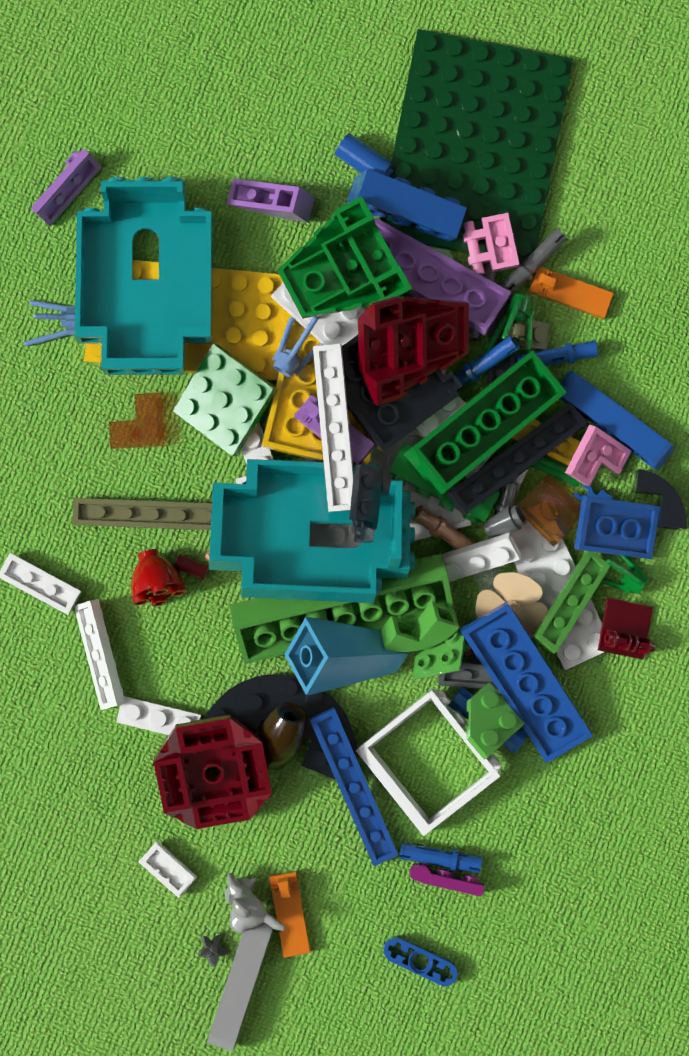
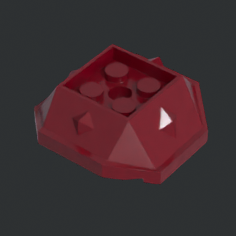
M231 715L176 724L153 760L164 814L172 818L175 817L195 829L250 820L264 801L272 794L262 739ZM214 766L219 768L220 771L217 774H210L206 769Z

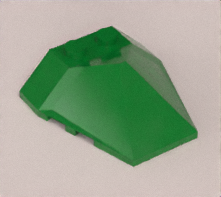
M362 196L338 208L332 214V217L313 233L314 236L277 270L302 319L369 307L371 303L394 296L401 297L412 291L411 285L400 265L398 266Z

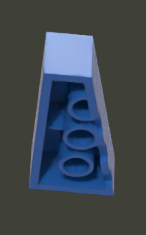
M375 167L366 169L355 177L346 202L347 204L362 196L372 216H390L392 223L409 227L411 224L416 225V231L446 241L457 238L467 209L459 205L460 201L451 197L443 199L436 196V192L426 187L418 189L411 186L409 180L400 177L393 179L386 176L384 170Z

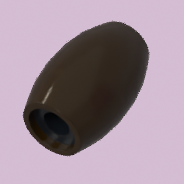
M284 702L279 704L268 715L260 730L259 737L263 741L267 767L269 769L280 770L294 759L303 743L306 732V714L301 707L294 703Z

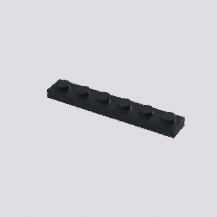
M569 403L447 494V497L460 513L466 516L583 429L588 423L576 408Z

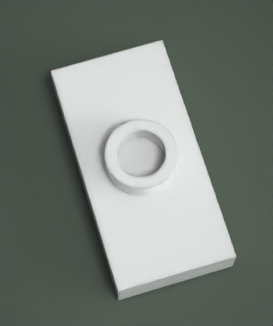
M158 841L139 861L143 867L178 898L198 877Z

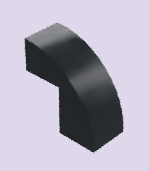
M636 470L632 492L659 496L658 506H660L657 528L685 530L687 526L686 512L676 490L659 475L646 470Z

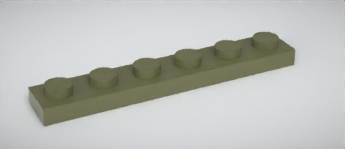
M74 498L72 525L211 531L212 503Z

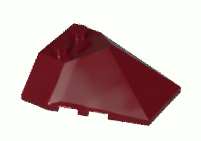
M394 296L369 305L358 318L359 370L375 405L379 406L403 398L408 394L407 390L417 383L422 385L428 381L427 377L438 369L443 371L469 353V303L466 301Z

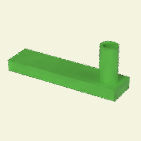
M591 551L584 553L531 637L537 647L543 646L551 653H556L611 565Z

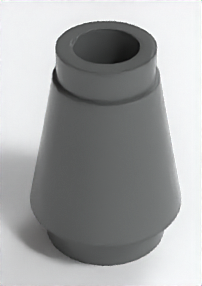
M508 505L484 522V529L489 537L521 530L522 526L526 524V518L519 505Z

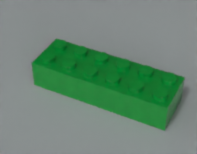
M532 350L404 455L439 497L567 392Z

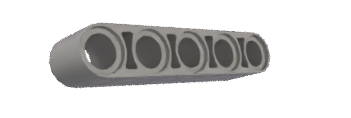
M264 922L256 928L247 929L242 933L208 1036L207 1043L233 1051L273 929Z

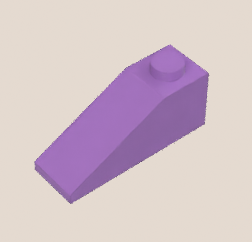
M233 179L227 205L285 220L308 223L315 197L296 186Z

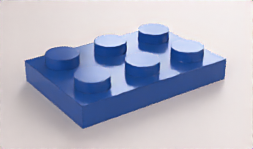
M583 495L574 549L652 559L660 506Z

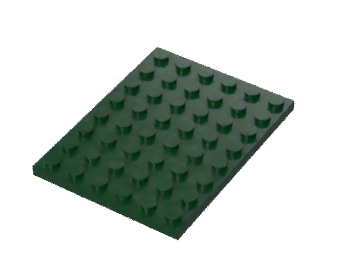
M418 29L391 161L393 165L390 168L394 172L389 177L396 179V177L407 179L411 182V186L418 189L420 187L432 189L436 192V196L443 199L445 197L457 199L460 201L459 205L467 209L457 238L451 241L416 231V225L414 224L408 227L392 223L391 217L387 215L386 217H380V220L426 246L470 254L468 244L464 243L463 234L465 230L463 223L473 221L475 230L483 229L482 218L508 213L518 260L521 264L537 248L573 59ZM478 240L480 253L488 252L486 240Z

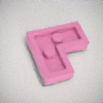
M589 425L565 473L583 485L590 486L600 465L613 473L620 474L631 450L596 426Z

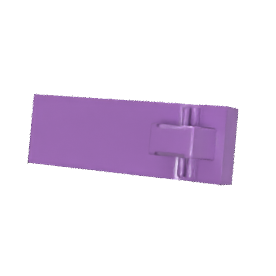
M84 149L80 152H73L65 161L67 167L30 208L48 226L53 224L102 168L90 153Z
M311 395L294 414V417L321 438L318 399ZM349 424L352 462L354 465H360L374 449L375 444Z

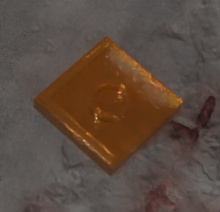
M549 474L519 504L526 520L553 547L579 520L581 506Z

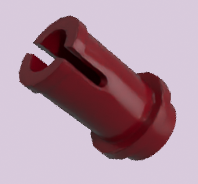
M186 553L185 555L179 554L174 565L179 574L184 572L203 581L209 565L187 557L188 554Z

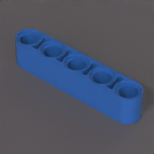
M569 371L560 382L567 392L559 398L567 405L571 403L581 416L630 449L631 453L650 467L659 470L675 449L666 439L578 374Z

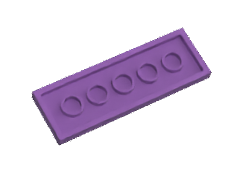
M374 217L376 226L412 287V291L408 292V294L415 298L466 301L469 303V327L485 336L508 301L511 291Z

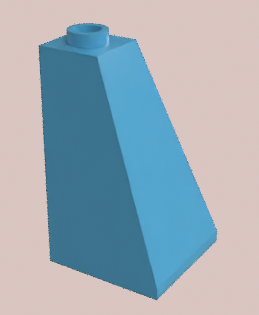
M305 617L284 655L305 694L312 695L396 673L407 657L408 652H396L385 649L379 630Z

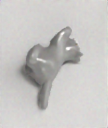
M234 873L227 874L228 886L224 889L226 902L232 906L229 919L231 929L235 932L243 933L247 929L256 928L263 922L276 930L283 931L286 929L284 924L265 911L261 901L252 893L256 878H235Z

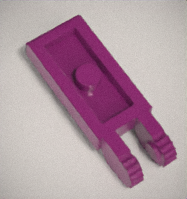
M419 863L410 866L409 875L415 882L418 881L436 887L483 896L485 886L484 883L479 882V877L464 874L463 878L454 877L453 871L437 868L436 873L430 871L427 865H420Z

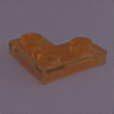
M162 393L134 394L136 420L109 422L110 449L165 447Z

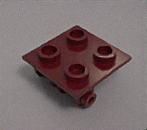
M607 597L597 651L644 660L645 654L647 655L655 650V643L648 638L653 607Z

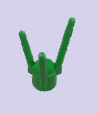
M520 294L512 295L510 304H507L505 313L490 339L485 353L493 348L504 326L502 339L506 340L514 321L523 322L525 318H527L526 348L527 350L532 349L533 318L536 310L531 308L532 300L529 297Z
M618 555L629 566L627 569L613 560L607 559L609 565L623 574L620 579L623 584L603 578L600 583L620 589L627 594L631 591L639 594L649 578L648 575L643 573V569L636 565L628 556Z

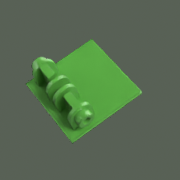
M466 624L459 626V629L445 641L433 647L416 651L412 675L413 680L461 670L463 652H469L471 649L461 633V628L465 627Z

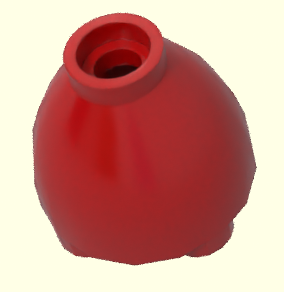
M149 549L138 554L139 561L134 569L131 580V594L134 605L138 606L151 602L154 607L161 606L168 602L167 598L180 596L187 592L183 579L176 567L169 560L161 556L158 549Z

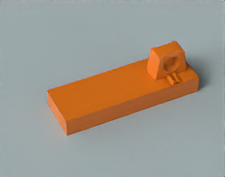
M542 267L536 271L529 293L600 319L605 318L613 293Z
M296 871L270 875L269 879L276 918L286 928L283 931L279 930L283 957L310 953Z

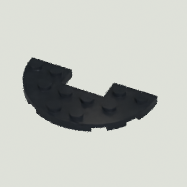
M270 674L245 680L226 691L212 705L204 718L231 715L256 734L261 721H265L279 704L284 702L294 703L301 707L306 714L304 738L311 740L301 766L336 780L309 720L310 717L334 707L357 759L355 735L342 707L326 691L306 695L296 676Z

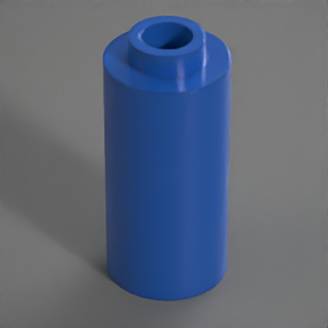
M348 133L343 138L334 154L359 173L366 169H371V167L384 170L388 177L394 172L390 168L393 165L391 161L351 133Z

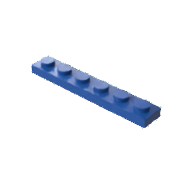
M330 708L310 717L311 725L373 866L398 856L335 708Z

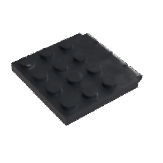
M358 335L342 346L347 408L381 454L459 396L457 390L463 386L453 371L444 375L438 369L427 377L428 381L422 385L417 383L407 390L408 394L403 398L377 406L374 404L359 370Z

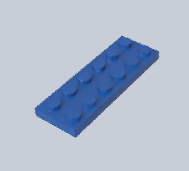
M508 601L461 628V633L505 701L523 721L524 725L522 727L546 763L593 736Z

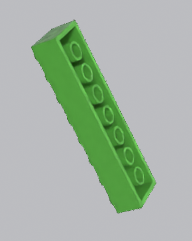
M441 553L416 559L414 570H409L407 579L381 577V594H376L374 603L254 598L229 605L233 628L244 664L284 655L305 617L380 631L391 616L415 623L431 601L454 609L448 575Z

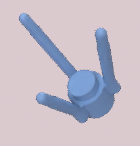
M35 300L30 301V305L64 311L61 314L36 313L34 318L61 320L62 328L67 327V330L25 341V346L75 334V306H64Z
M317 316L312 318L292 351L286 349L283 352L294 322V317L289 318L278 350L272 358L275 361L273 367L289 378L293 374L298 375L301 369L314 357L312 350L298 362L300 357L297 353L318 321Z

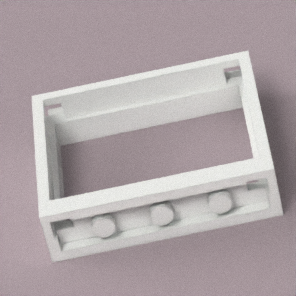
M434 687L356 749V752L423 836L501 776L499 768L502 767L493 754L486 759L480 756L466 739L465 725L468 724L459 711L455 713L448 706L451 703L449 698L442 690L437 692ZM432 700L488 770V773L429 818L373 746Z

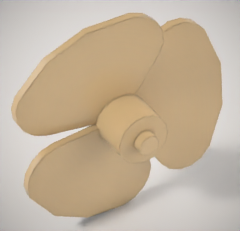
M518 572L497 574L493 585L502 598L490 589L479 592L475 609L477 617L480 618L508 601L529 636L532 637L548 612L547 606L539 601L543 594L541 586L531 577Z

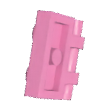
M508 213L482 218L483 229L475 230L473 221L463 223L465 230L463 234L464 243L468 244L470 253L468 257L469 266L473 267L474 272L483 275L485 273L483 264L487 262L491 263L492 272L519 267ZM478 240H486L488 252L480 253Z

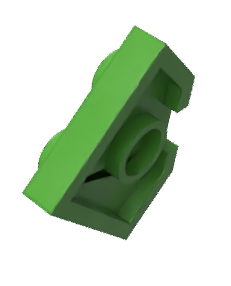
M490 682L485 684L467 701L469 725L466 728V739L483 759L488 758L524 725L523 721Z

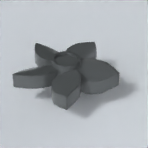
M221 934L214 936L212 940L207 936H201L205 948L199 951L198 957H207L208 963L212 967H216L219 956L228 953L224 947L219 946Z

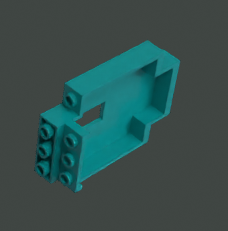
M113 177L109 180H104V182H101L104 211H100L97 208H86L84 211H77L74 337L78 344H102L101 369L104 375H185V343H212V212L207 211L205 208H192L191 211H187L185 180H180L178 177H166L163 180H154L151 177H140L136 180ZM142 230H151L159 237V280H133V239Z
M247 459L246 484L213 483L209 570L242 571L241 597L374 603L376 594H381V577L407 579L409 570H414L415 553H410V544H414L415 527H410V518L415 517V502H410L411 492L402 491V481H391L389 491H382V476L378 525L374 531L372 543H362L356 548L310 547V523L353 525L352 520H349L350 510L328 512L324 463ZM366 465L378 468V465Z

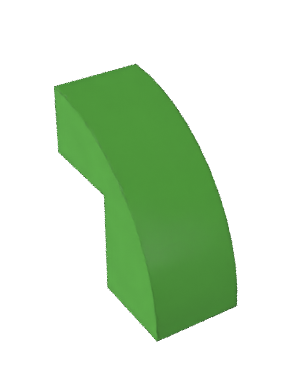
M431 601L415 623L391 616L380 632L385 649L396 652H413L433 647L445 641L459 629L454 609Z

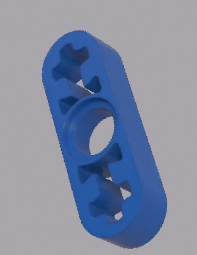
M393 936L386 940L384 955L390 962L441 986H450L456 981L457 969L450 960L399 936ZM400 943V949L407 953L408 948H412L413 950L408 956V963L403 962L405 956L400 953L392 956L391 949L388 947ZM417 954L426 955L428 958L427 966L422 969L416 968L412 963L414 956ZM433 959L437 960L435 965L440 969L449 966L452 976H446L444 980L440 979V973L434 969L432 975L428 974L432 968Z

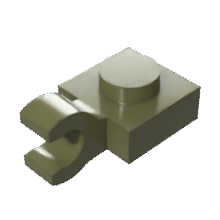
M524 320L521 324H514L508 334L512 338L520 339L519 347L526 348L527 320ZM533 321V350H547L548 323Z

